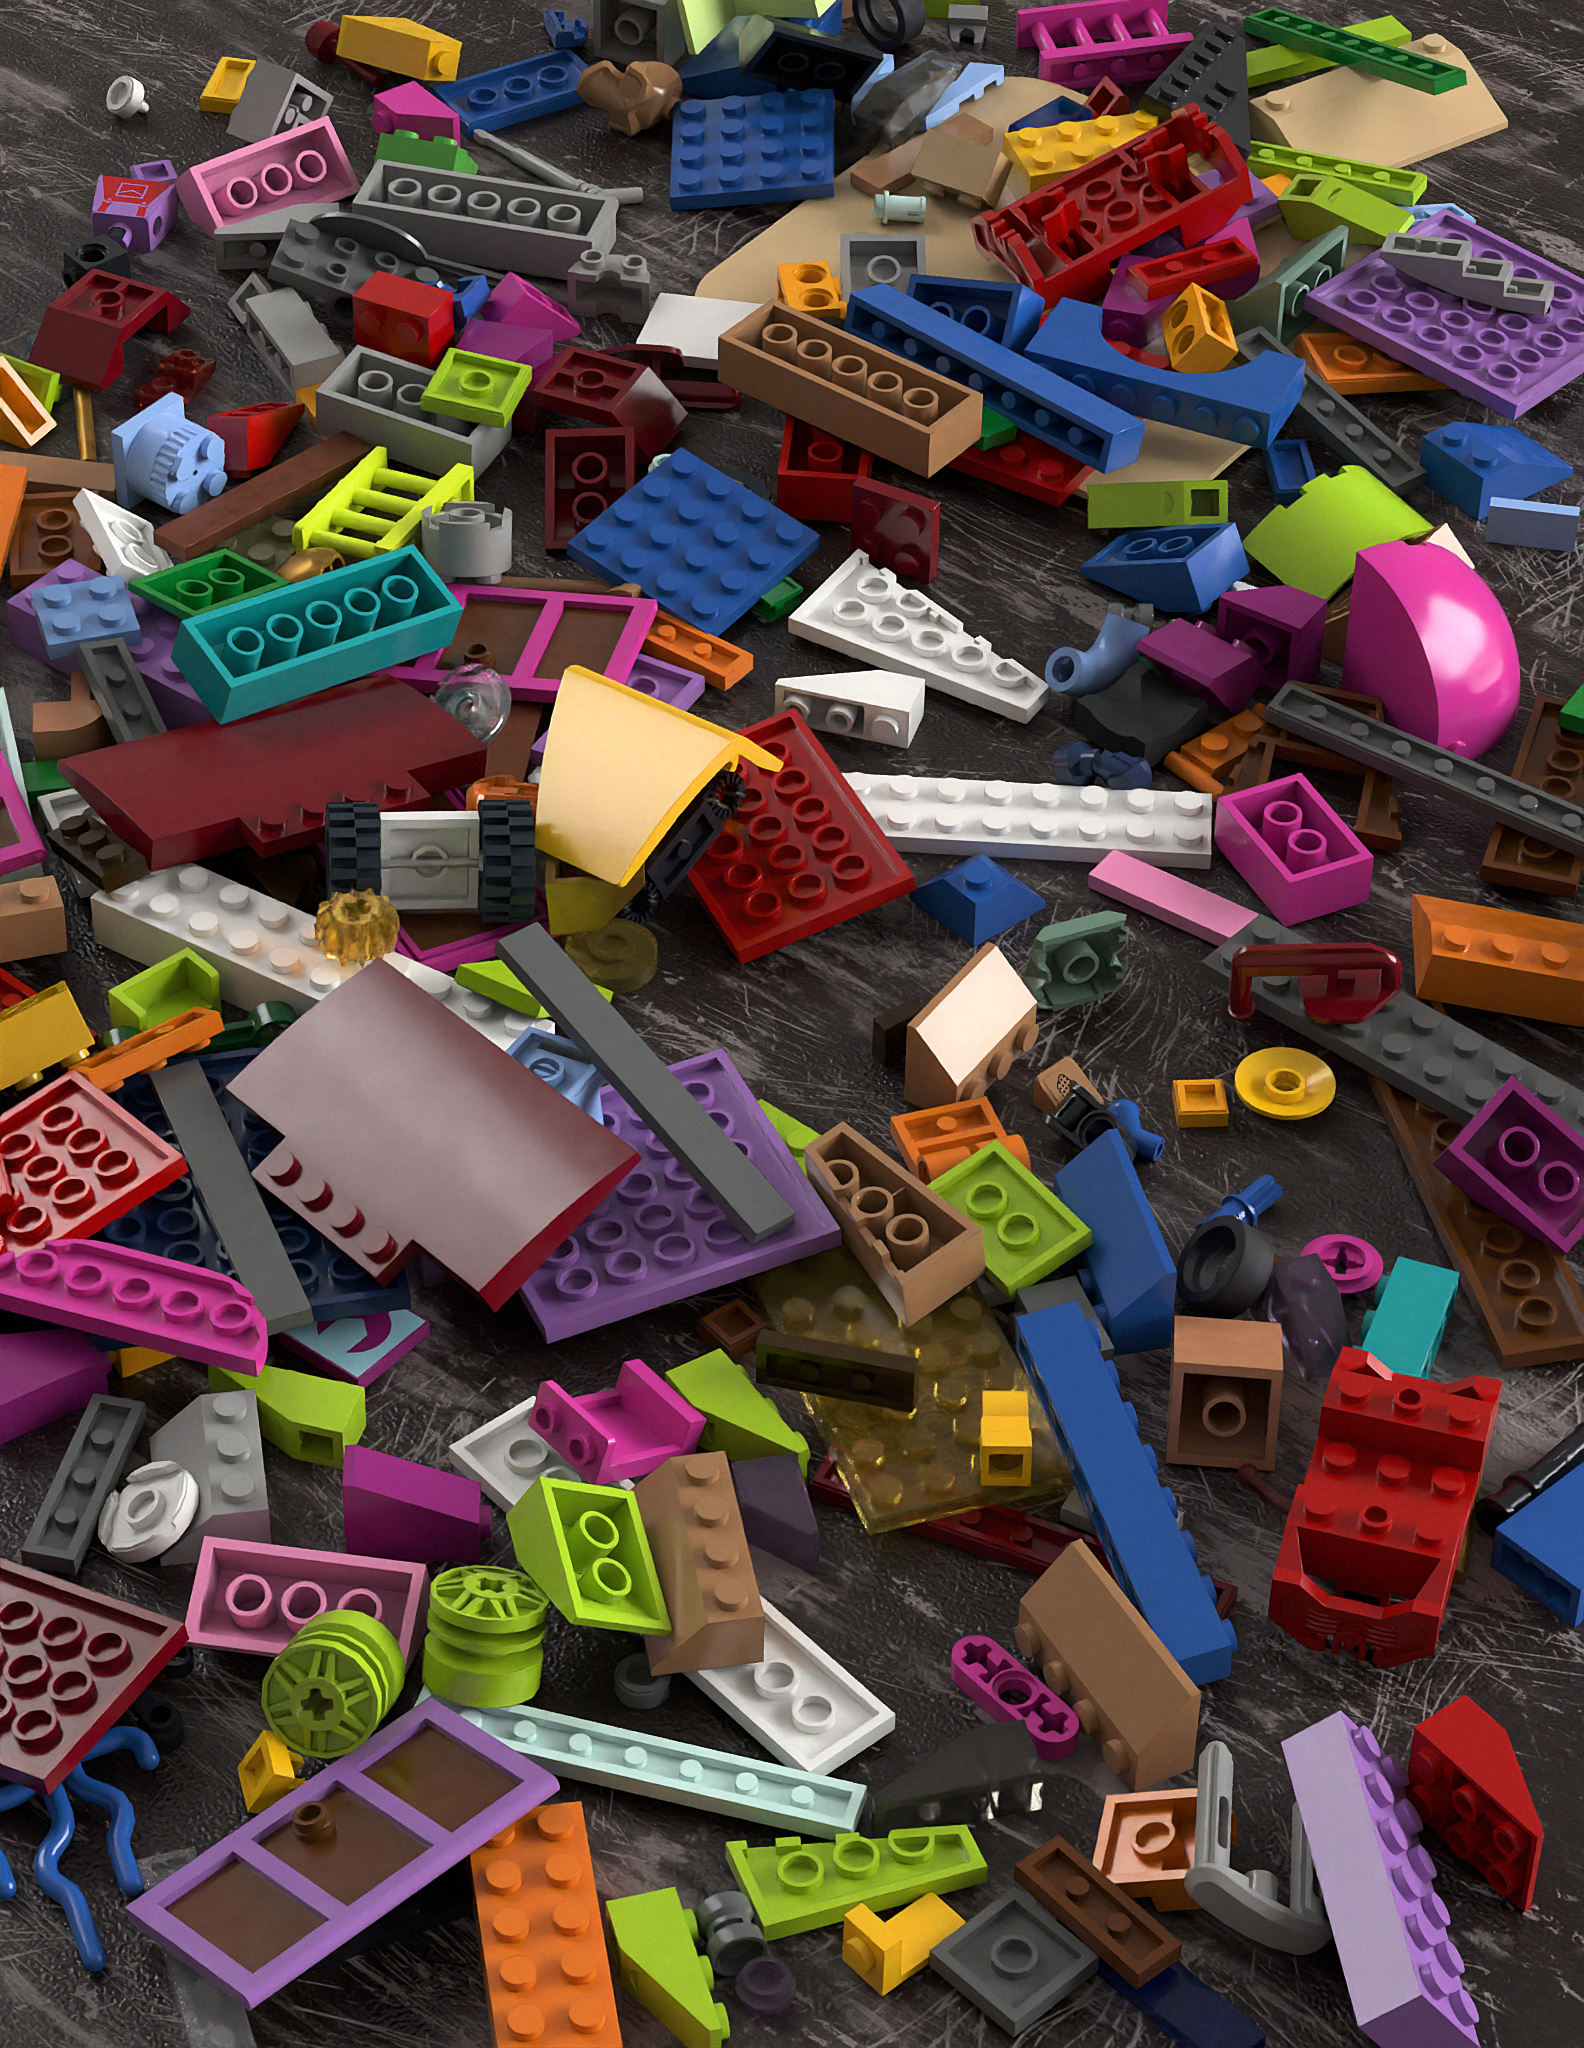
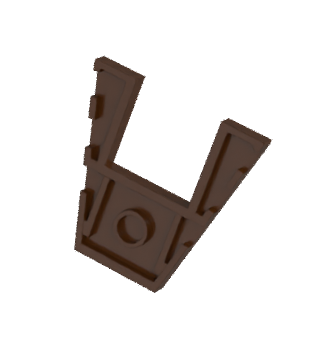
M1289 680L1294 685L1385 723L1381 698ZM1266 721L1260 732L1252 738L1241 762L1235 765L1228 776L1224 789L1214 799L1212 814L1216 815L1217 798L1267 783L1273 758L1364 776L1365 780L1354 834L1366 847L1399 853L1402 833L1398 829V806L1396 796H1393L1391 775Z

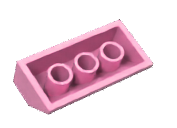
M328 116L193 166L173 182L176 184L177 193L190 220L214 240L215 229L296 204L335 203L358 194L361 189Z
M204 1536L185 1621V1627L189 1636L185 1646L277 1657L288 1646L290 1640L300 1628L316 1615L337 1609L363 1612L381 1622L399 1643L406 1663V1674L423 1642L427 1612L430 1607L429 1593L431 1581L426 1564Z

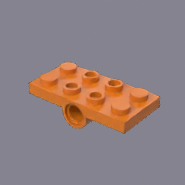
M986 1096L890 1117V1133L911 1174L925 1185H928L995 1139L1031 1172L1029 1154L1022 1137L1019 1134L1007 1136Z

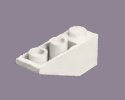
M884 670L780 678L775 684V715L795 707L809 728L908 749L924 716L925 679Z

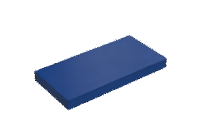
M564 47L429 89V93L460 116V131L469 139L474 136L475 129H482L488 133L584 103L585 101L576 93L575 89L577 88L580 74L589 66L572 50Z

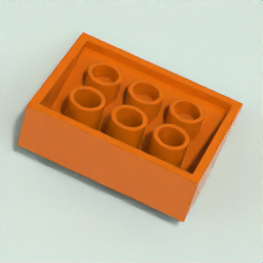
M1413 893L1411 898L1416 998L1584 1028V924Z

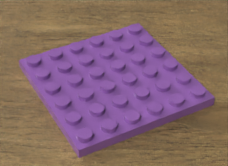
M1445 208L1405 233L1472 241V257L1513 261V277L1554 281V296L1545 317L1496 308L1456 296L1422 282L1381 260V248L1305 295L1302 309L1317 316L1323 323L1342 329L1351 334L1354 339L1378 348L1387 353L1390 358L1421 371L1424 376L1438 380L1457 390L1460 395L1474 399L1493 409L1496 414L1512 420L1584 372V279Z
M722 1048L666 1067L795 1211L791 1224L752 1245L612 1085L601 1087L599 1092L603 1126L635 1149L643 1159L517 1290L547 1344L842 1245L839 1225Z

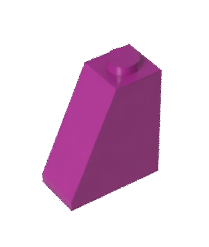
M1132 254L1121 256L1102 305L1101 334L1103 337L1125 342L1141 350L1163 334L1159 317L1184 291L1146 301L1126 281L1127 267L1157 258Z
M470 319L456 349L530 365L533 370L553 357V330Z
M74 1328L0 1335V1445L87 1407L93 1393L109 1396L107 1373L112 1371V1366L107 1352H99L95 1346H90L89 1338L84 1331Z
M345 1445L342 1492L346 1554L405 1562H480L481 1539L492 1538V1506L481 1505V1484L479 1482L362 1446Z

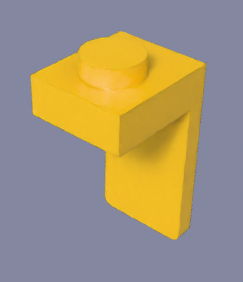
M933 1892L926 1893L885 1923L867 1906L860 1903L844 1915L842 1960L883 1997L928 1965L930 1950L964 1925L966 1921Z

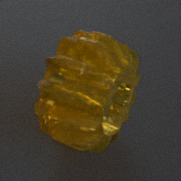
M352 886L349 893L332 892L330 901L320 902L316 923L314 924L315 939L318 941V947H321L324 951L325 959L338 958L342 967L350 962H358L363 968L366 961H374L378 957L383 959L384 954L395 952V944L397 943L398 931L400 930L399 915L396 913V908L390 904L388 895L375 896L372 888L364 892H356Z

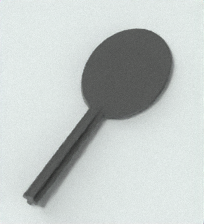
M331 212L317 215L308 222L318 229L340 237L351 238L361 245L380 252L391 253L399 259L421 267H429L436 272L459 279L461 277L485 274L487 285L490 288H495L506 276L478 267L427 255L423 246L412 236L393 225L371 217L352 213ZM526 281L547 295L549 287Z

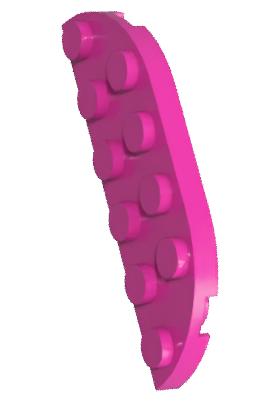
M86 1239L45 1241L46 1250H31L18 1257H15L13 1250L0 1255V1309L253 1377H258L263 1369L268 1353L266 1319L255 1305L254 1296L251 1292L228 1276L206 1268L122 1246Z

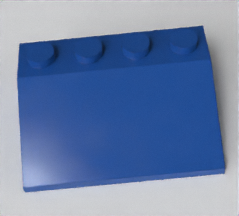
M836 0L819 18H774L841 35L842 0ZM736 15L699 54H693L677 71L683 85L682 92L711 100L723 99L733 95L745 97L764 95L769 92L790 93L798 92L799 90L740 75L739 34L753 16Z

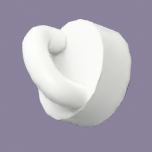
M127 75L116 79L107 93L106 102L109 111L122 118L131 117L137 111L147 113L149 105L143 101L144 87L141 82Z

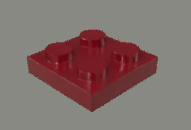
M860 476L852 484L850 556L859 548L869 555L870 564L881 568L886 567L892 572L930 584L938 572L941 502Z

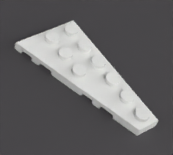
M859 548L788 620V632L889 672L925 679V685L929 688L947 693L1024 724H1027L1049 700L1050 687L1046 682L1014 659H1002L991 651L992 644L982 636L973 638L963 631V623L918 590H906L896 583V575L886 567L881 570L875 568L869 563V555Z

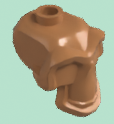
M603 60L585 69L580 74L575 90L590 106L600 107L609 111L610 119L608 120V125L611 129L621 131L628 137H631L641 130L651 129L664 119H672L674 105L682 102L680 96L683 85L680 75L671 66L661 62L635 61L627 66L625 73H621L610 61Z

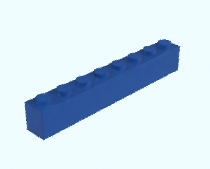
M886 283L850 293L843 331L982 393L984 406L1016 424L1018 428L1103 474L1137 462L1146 422Z
M1077 1300L1015 1317L1016 1351L1120 1589L1195 1686L1231 1676V1653L1238 1650L1233 1626L1227 1618L1220 1620L1215 1609L1218 1602L1213 1582L1208 1574L1200 1575L1195 1562H1197L1198 1557L1194 1540L1188 1530L1180 1531L1175 1520L1178 1517V1511L1173 1493L1168 1486L1161 1488L1157 1480L1158 1464L1154 1451L1149 1443L1142 1445L1137 1435L1139 1433V1423L1135 1409L1130 1401L1123 1403L1118 1393L1120 1391L1119 1376L1111 1359L1104 1361L1099 1351L1102 1348L1101 1337L1094 1319H1085Z

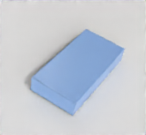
M1491 497L1485 542L1574 552L1580 507Z

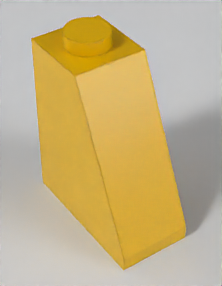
M342 15L336 55L421 80L456 81L462 42L407 18Z

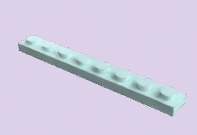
M425 1684L415 1704L417 1706L428 1697H432L554 1775L835 1841V1834L855 1832L866 1802V1785L520 1704L500 1708L470 1707L450 1702L432 1693Z

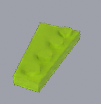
M966 1824L895 1829L890 1831L888 1838L867 1839L860 1837L859 1832L835 1834V1842L801 1844L800 1836L775 1838V1846L747 1848L746 1840L725 1842L726 1860L741 1893L745 1894L751 1903L755 1913L754 1922L762 1931L766 1942L844 1921V1915L860 1903H863L875 1913L915 1902L928 1892L941 1895L987 1882V1864Z

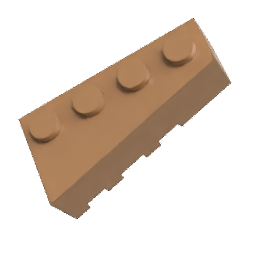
M844 1121L804 1147L808 1180L839 1225L842 1238L906 1328H909L986 1273L982 1229Z

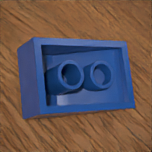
M1454 421L1422 438L1419 465L1427 471L1425 485L1477 521L1489 515L1491 497L1522 500L1573 475L1574 468L1515 427Z
M1235 522L1130 528L1080 566L1081 573L1085 577L1146 604H1153V607L1164 612H1185L1188 616L1199 615L1208 611L1212 607L1211 603L1224 592H1228L1236 581H1239L1250 572Z

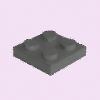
M1013 1886L932 1948L929 1952V1966L1012 2037H1015L1098 1972L1099 1956Z

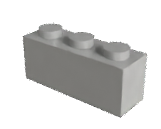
M293 287L245 299L247 335L294 401H296L295 389L324 382L346 358L341 346H335L330 339L326 326L323 323L319 324L315 319L310 304L307 301L303 302Z

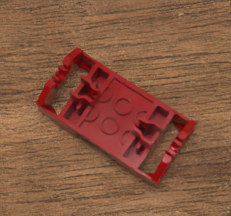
M1195 102L1171 111L1172 118L1001 210L997 212L992 210L985 211L970 218L976 249L987 261L996 259L1016 279L1018 284L1025 285L1044 298L1045 302L1042 312L1055 308L1063 297L1087 303L1108 291L1112 281L1109 262L1125 255L1127 252L1167 232L1184 249H1187L1219 232L1243 204L1253 199L1248 166L1228 132L1221 126H1218L1215 121L1208 124L1207 114L1205 112L1201 113L1200 107ZM1197 151L1205 162L1208 161L1219 172L1225 183L1210 190L1189 170L1187 154ZM1041 270L1048 276V278L1044 279V275L1042 274Z
M1342 1346L1340 1356L1333 1367L1322 1403L1318 1437L1304 1484L1297 1485L1285 1525L1272 1577L1267 1617L1306 1649L1319 1652L1324 1651L1328 1635L1333 1634L1332 1654H1339L1342 1642L1348 1651H1351L1355 1645H1358L1356 1659L1364 1661L1368 1643L1373 1644L1372 1662L1379 1666L1389 1668L1434 1655L1490 1439L1496 1424L1503 1381L1474 1375L1449 1384L1394 1373L1369 1351ZM1306 1575L1336 1581L1335 1596L1329 1595ZM1355 1592L1377 1597L1380 1599L1379 1606L1346 1599V1594ZM1392 1594L1412 1599L1390 1606Z

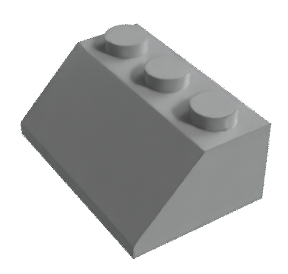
M255 1389L199 1395L149 1438L151 1463L169 1460L175 1462L194 1477L199 1487V1505L194 1517L180 1538L160 1554L161 1566L199 1562L204 1536L271 1544L269 1507Z

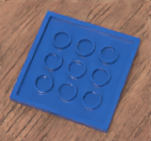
M811 88L801 92H769L764 95L745 97L733 95L723 99L712 100L690 99L674 105L669 197L672 211L834 197L835 98L833 89L821 90Z
M680 447L567 542L566 555L615 587L621 586L624 583H634L642 586L641 598L656 599L659 610L707 634L718 637L757 603L762 595H765L816 551L819 548L821 535Z

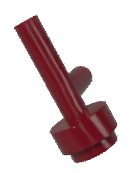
M318 21L311 26L305 37V45L309 54L323 64L337 59L374 87L382 85L385 75L372 65L336 55L340 27L331 21Z

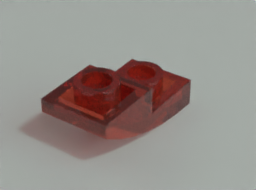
M193 349L176 350L175 353L157 362L156 378L133 391L132 407L144 410L172 391L183 397L185 408L209 381L216 370L217 361L202 357L198 351Z

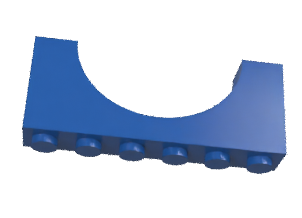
M1065 297L1060 300L1024 349V358L1131 415L1266 451L1303 394L1306 360L1266 349L1256 359L1243 366L1214 373L1172 372L1136 362L1111 347L1102 336L1103 307Z

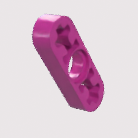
M970 1635L955 1643L951 1654V1678L961 1690L1035 1756L1048 1761H1058L1074 1753L1078 1744L1079 1719L1077 1714L993 1639L982 1635ZM983 1662L987 1663L986 1668L981 1665ZM1008 1690H1018L1024 1692L1030 1699L1020 1705H1011L1002 1701L999 1696ZM1043 1727L1047 1729L1049 1732H1047L1046 1734L1042 1732ZM1061 1730L1063 1734L1060 1735L1057 1731Z

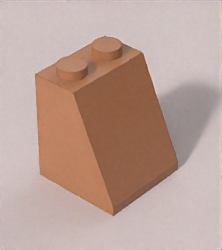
M1174 1315L1166 1463L1263 1471L1275 1470L1283 1380L1281 1323Z

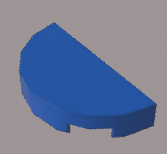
M545 10L543 24L555 47H575L587 43L589 24L583 18L578 17L574 22L564 19L563 11Z

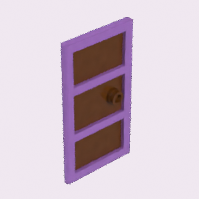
M428 1697L370 1737L353 1752L338 1759L125 1906V1910L132 1925L250 2011L559 1791L560 1785L553 1774L432 1697Z

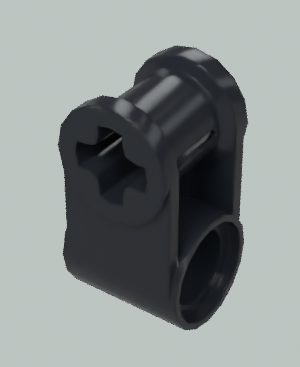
M1074 1080L1068 1085L1069 1093L1050 1114L1044 1112L1040 1117V1120L1071 1147L1078 1148L1081 1152L1106 1130L1118 1128L1131 1162L1136 1157L1138 1146L1135 1137L1100 1101Z

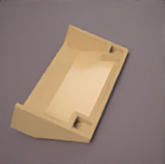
M1437 33L1426 35L1421 39L1397 48L1462 68L1466 71L1467 85L1434 96L1344 66L1278 91H1271L1264 96L1249 101L1250 140L1397 169L1508 127V120L1462 50Z

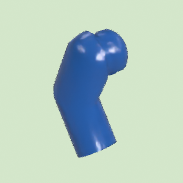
M1127 1099L1114 1101L1108 1111L1135 1137L1138 1146L1137 1154L1156 1162L1164 1150L1165 1138L1142 1129L1138 1115L1140 1110L1136 1103Z

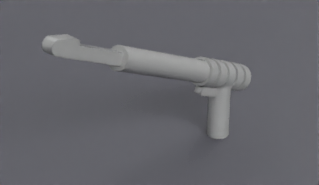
M482 129L474 130L473 138L478 143L488 145L511 158L513 163L560 189L615 197L616 213L619 205L643 202L641 187L601 189L594 184H588L581 179L571 177L525 150L514 148Z

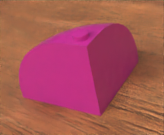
M1393 541L1357 551L1341 690L1381 698L1385 724L1471 761L1481 757L1493 749L1510 731L1517 717L1520 700V664L1516 642L1506 614L1498 599L1484 580L1455 553L1440 545L1422 541L1421 545H1407L1404 541Z

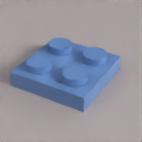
M121 575L100 576L92 580L64 585L54 584L46 588L30 590L31 605L50 660L76 656L79 643L123 637L126 646L142 644L141 629Z

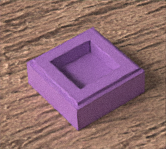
M168 159L130 166L131 179L173 183L178 178L171 161Z

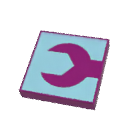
M411 1309L339 1318L332 1321H318L280 1332L279 1343L336 1380L366 1388L430 1334V1321Z

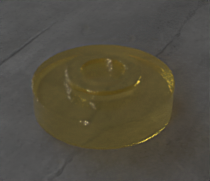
M612 918L600 932H588L578 937L568 936L565 943V953L592 983L613 991V994L627 993L644 986L653 978L658 968V944L654 935L641 924L631 920Z

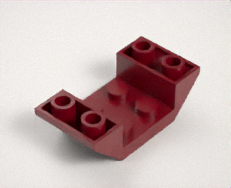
M93 268L47 307L27 363L59 373L60 381L89 389L91 392L102 393L124 373L123 343L141 327L149 328L156 333L169 334L190 316V308L165 289Z
M572 345L532 370V380L512 414V428L530 433L536 431L551 411L586 419L595 424H604L611 426V428L634 427L637 464L650 465L656 456L661 455L688 421V412L649 366Z

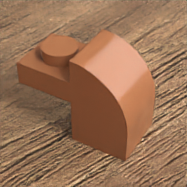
M83 671L71 672V701L33 703V741L36 762L63 759L109 747L112 740V731Z

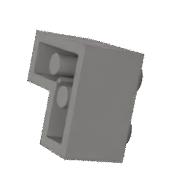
M257 58L254 68L246 78L245 89L238 105L230 115L226 133L249 146L294 129L297 126H302L325 117L334 97L298 73Z

